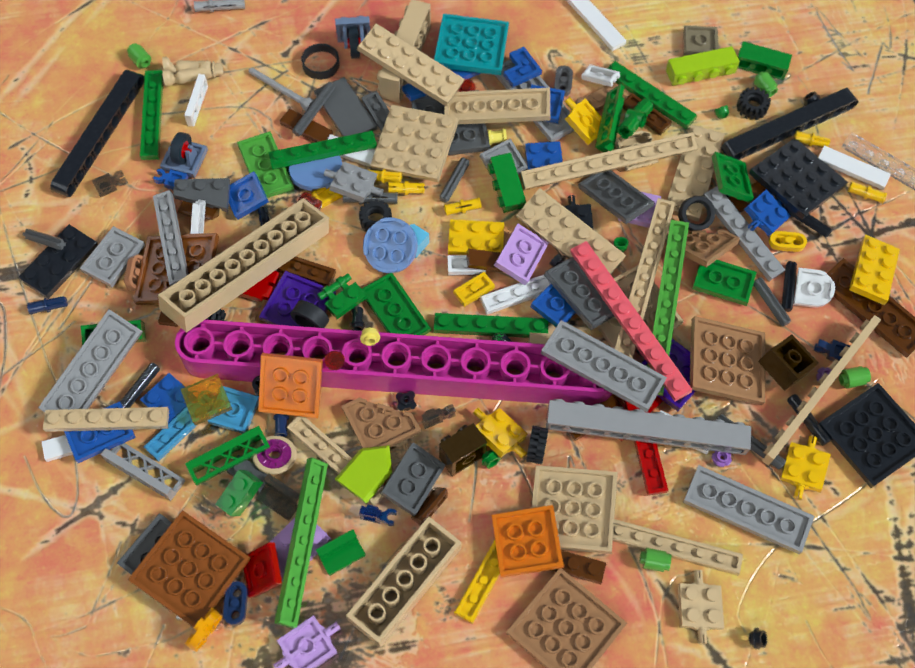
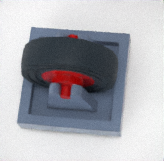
M369 16L335 19L338 42H344L345 49H350L352 59L360 58V52L357 49L370 32Z
M178 132L171 141L160 167L164 171L169 172L171 169L186 173L188 177L195 178L208 148L205 145L193 143L189 134Z

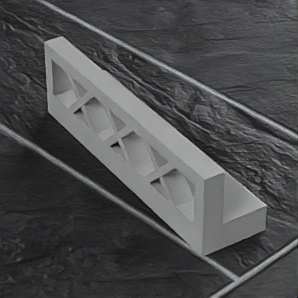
M125 443L114 447L111 451L105 448L101 453L106 462L170 501L185 483V479ZM122 447L127 450L128 457L121 458L116 454ZM142 459L144 467L138 468L134 466L132 460ZM159 469L161 477H152L149 475L148 470ZM173 478L178 482L172 489L165 484L164 480Z

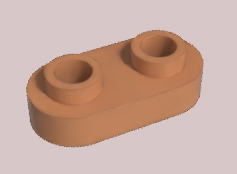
M142 255L131 256L127 262L124 283L131 291L136 290L143 259Z

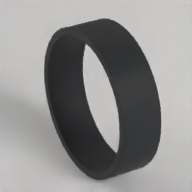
M327 44L311 45L305 49L301 57L305 74L313 79H328L335 75L339 69L338 52ZM316 52H328L337 59L332 68L322 72L310 70L306 67L305 61L311 54Z

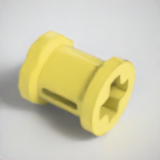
M505 128L499 131L487 130L490 145L507 140Z

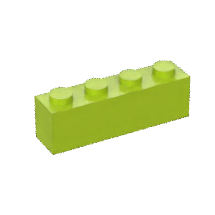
M733 46L669 59L666 72L672 86L683 85L689 82H698L703 79L736 73L740 61Z

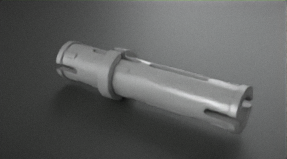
M245 0L194 1L195 12L245 9Z

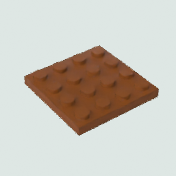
M217 233L181 235L189 274L216 257L219 241ZM160 236L147 237L133 300L136 305L159 304L158 295L171 287L168 281Z
M182 510L128 578V581L194 628L197 622L204 618L211 608H215L251 558Z

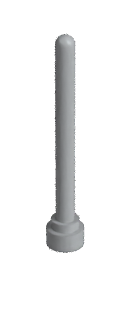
M249 68L248 70L249 74L300 103L304 111L314 101L310 97H301L254 68Z

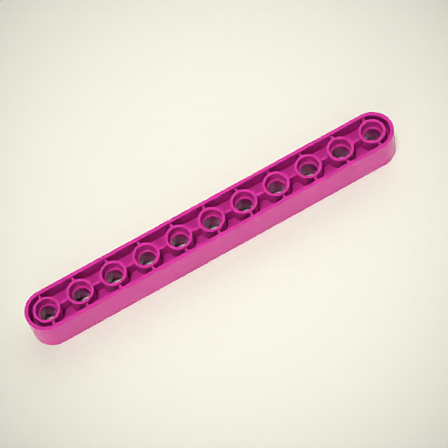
M204 320L187 333L181 328L175 338V348L186 370L195 377L205 379L252 382L255 377L260 376L262 353L278 354L286 352L285 355L307 358L325 355L326 357L323 358L321 387L395 393L413 391L415 394L544 404H549L550 400L562 399L569 403L580 401L585 403V405L592 406L604 402L613 394L542 355L541 350L545 344L379 332V342L368 346L361 343L360 336L362 331ZM203 347H207V348H206L205 350H203V351H198L199 349H201V348H203ZM240 350H247L242 354H236ZM356 358L365 359L363 362L360 363L351 362ZM394 361L404 362V364L400 366L390 365V363ZM431 364H441L444 367L433 369L429 366ZM472 366H477L482 368L483 370L479 372L470 371L468 368ZM516 369L522 373L513 375L507 372V370ZM555 372L558 373L561 377H550L546 373Z

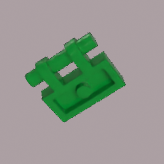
M348 273L343 277L339 276L336 278L333 284L330 286L326 285L317 294L320 300L326 297L329 299L325 303V307L336 319H339L367 299L366 293L356 282L350 286L347 284V282L352 280ZM341 288L343 291L335 296L333 292Z

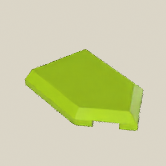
M390 446L361 448L335 480L367 504L392 474Z

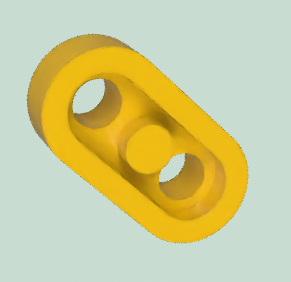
M775 231L769 238V245L775 250L800 252L807 245V238L797 232Z

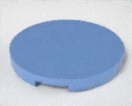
M340 156L289 166V172L293 183L299 188L308 191L324 187L327 189L330 187L333 179L324 176L325 169L337 172L343 163Z
M393 217L382 218L367 230L363 240V252L368 262L374 269L383 273H398L406 269L413 262L418 248L417 237L412 227L405 221Z

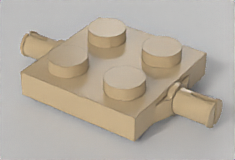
M694 570L695 583L678 584L680 628H691L698 631V644H707L706 631L724 629L721 585L703 583V571Z

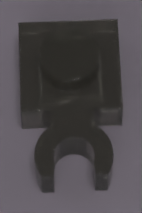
M122 170L115 172L113 176L107 173L92 180L100 197L116 191L117 185L123 186L128 183L126 177L119 179L124 176Z
M453 404L443 409L427 410L422 415L424 428L427 429L442 423L444 419L456 416Z

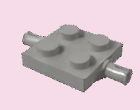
M343 162L337 172L328 169L324 171V176L333 179L330 191L363 203L371 193L380 197L383 194L384 189L374 186L377 173L347 162Z

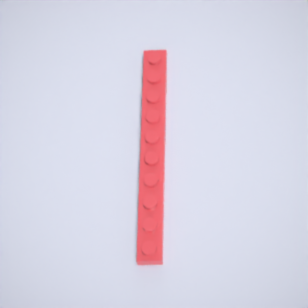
M585 241L572 248L570 253L651 369L667 377L663 386L674 402L692 393V388L589 243Z

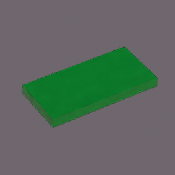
M389 273L361 288L367 295L365 301L387 333L426 335L431 332L430 326L393 273Z

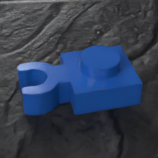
M157 169L158 175L162 176L153 177L155 183H164L165 188L174 190L175 179L189 178L186 173L171 169L169 173H166L163 169Z

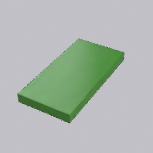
M271 131L237 142L249 174L253 171L257 174L267 198L294 189L286 167L272 170L269 152L276 151L278 148Z

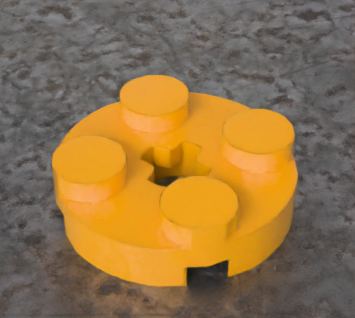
M211 608L206 616L197 622L194 627L196 633H192L189 636L185 645L197 652L206 643L210 633L212 634L222 619V615Z

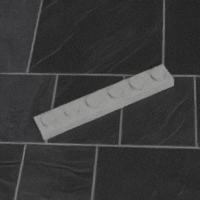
M718 186L704 193L703 197L708 198L713 203L716 216L730 233L740 237L739 245L766 279L771 281L785 271L784 267L755 231H751V227L748 229L749 224L727 196L719 192Z
M168 190L154 195L153 201L169 285L172 286L189 275L173 194Z

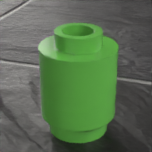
M134 43L128 47V57L138 68H146L150 65L151 56L141 45Z
M760 72L755 76V86L760 88L761 92L765 90V94H769L768 98L778 92L777 84L768 72Z
M862 366L844 369L839 375V382L846 389L863 386L871 381L869 369Z
M646 547L645 551H641L639 563L643 564L644 569L664 572V570L669 571L672 555L667 554V551Z

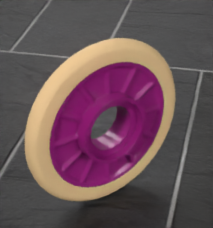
M282 436L265 437L270 448L252 457L254 465L266 474L275 475L286 472L296 461L297 451L294 444ZM260 440L254 448L257 449L264 445L263 441ZM277 451L280 453V456L278 458H271L269 454Z

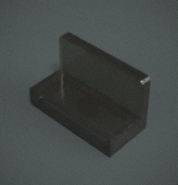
M268 473L264 478L266 485L256 498L286 520H290L297 511L300 494Z

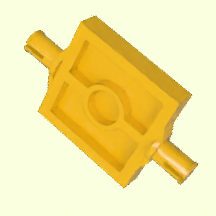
M569 96L564 102L571 110L565 121L589 145L594 139H597L602 117L585 98L576 104Z
M479 407L474 410L473 414L481 420L475 426L487 441V445L498 456L502 457L512 451L521 459L527 455V452L519 444L527 437L528 433L501 408L488 415Z
M810 435L807 445L793 442L789 445L786 463L784 464L780 480L796 487L793 498L796 499L798 497L797 500H802L804 490H813L821 493L831 454L815 448L816 436L813 438Z

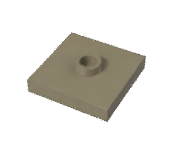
M684 25V55L719 49L718 28Z

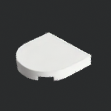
M798 268L793 305L817 308L828 304L835 293V283L831 277L821 270Z

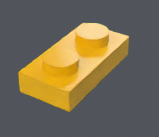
M482 272L454 289L453 294L463 307H466L480 298V296L495 289V284L485 272Z

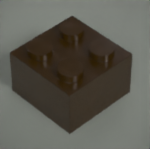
M792 334L771 348L758 361L784 391L806 376L819 364Z
M474 423L469 426L464 425L456 434L448 435L440 441L439 458L453 477L482 459L483 454L486 453L487 441Z

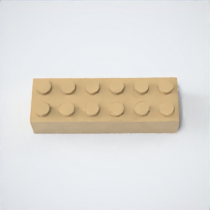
M411 0L409 6L406 5L404 18L400 19L399 30L394 33V35L419 51L422 50L431 28V4ZM383 67L377 74L380 97L384 100L400 103L404 95L402 86L408 84V82Z
M428 517L346 615L347 620L381 648L461 550L462 542L432 518Z

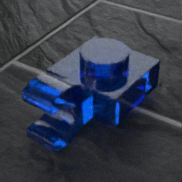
M374 505L361 506L359 512L361 520L378 524L385 523L388 526H394V521L389 520L388 516H397L395 509H387L385 512H382Z

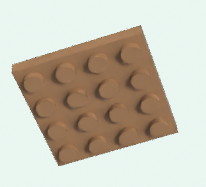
M694 316L691 319L690 387L692 390L763 405L765 403V369L758 361L765 355V332Z
M560 568L507 630L506 634L545 668H593L627 625V622Z

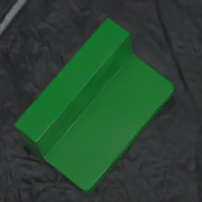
M353 529L316 549L329 576L365 557V552Z

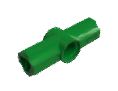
M644 98L638 102L633 110L628 109L626 111L624 121L617 128V133L620 134L621 138L628 139L638 127H644L647 116L653 110V104L649 99Z

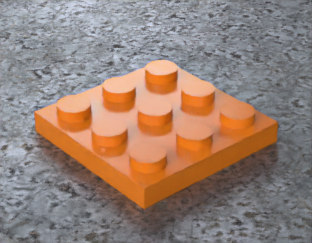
M262 353L258 412L318 418L323 359Z
M553 505L492 515L501 578L564 568Z

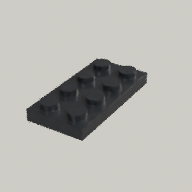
M70 224L57 236L66 242V246L62 250L47 246L18 277L21 282L48 299L98 246L95 240Z

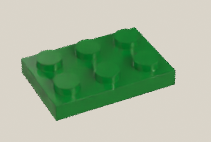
M715 151L711 157L719 192L750 203L754 196L746 163Z
M720 260L714 261L707 267L699 264L692 289L747 306L757 272Z

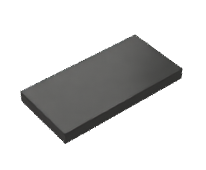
M345 77L332 82L335 85V90L322 107L342 137L377 130V124ZM323 87L314 91L316 97L323 89Z
M612 170L593 174L578 184L580 190L625 224L654 206L653 200Z
M574 257L545 271L544 276L590 330L615 317Z

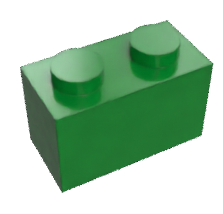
M238 470L215 505L229 516H241L263 484V481L248 470Z

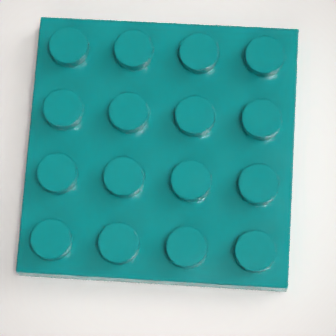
M443 14L434 60L448 69L501 75L509 22Z

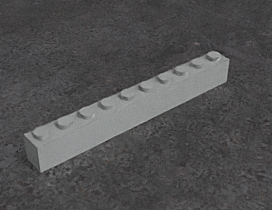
M562 399L550 400L548 404L546 428L548 430L746 455L751 449V426H747L742 422L731 424L719 419L708 421L702 417L685 418L684 415L680 414L669 416L663 412L646 413L641 409L631 411L625 410L623 407L607 408L602 404H594L592 406L585 405V403L580 401L569 403Z

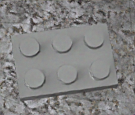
M113 226L83 263L80 270L113 288L126 271L128 259L131 256L138 255L145 244L138 238Z

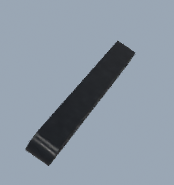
M127 69L122 73L53 178L50 185L52 192L66 197H71L143 87L144 75Z
M844 88L726 141L721 146V150L726 156L741 160L794 136L796 131L803 132L853 109L859 101L849 88Z

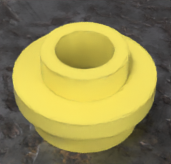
M375 328L364 329L360 336L361 343L368 346L375 345L380 340L379 332Z

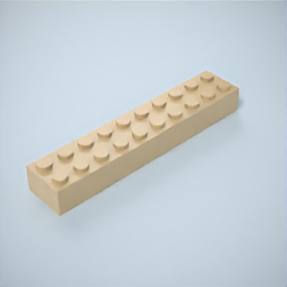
M304 198L160 293L158 295L160 310L187 333L329 233V217Z

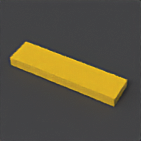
M495 540L454 612L455 615L471 624L474 623L500 575Z

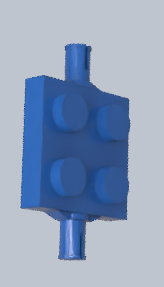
M767 189L744 209L752 219L748 229L753 226L750 230L754 231L759 227L768 236L776 231L791 215L781 206L783 203L779 199L776 200Z

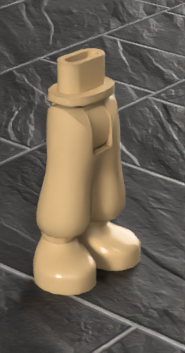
M162 57L165 86H171L175 83L185 84L197 80L198 74L205 75L206 79H213L217 75H224L223 63L179 60L176 65H173L168 57Z

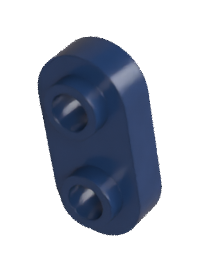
M239 581L233 582L225 592L223 617L231 626L240 625L246 618L248 591L246 586ZM236 591H241L239 597H234ZM239 612V616L233 619L232 614Z

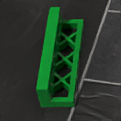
M622 84L607 92L595 146V148L603 153L614 150L617 128L619 127L624 103L623 92L625 86Z
M257 426L185 463L195 485L198 486L269 449L270 445L261 428ZM260 439L264 443V445L257 449L249 447ZM243 448L245 449L243 456L239 458L231 456L233 453ZM227 458L224 466L220 468L213 466L214 463ZM208 468L206 475L197 479L195 473Z

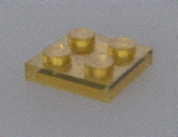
M218 374L180 389L194 425L233 410Z

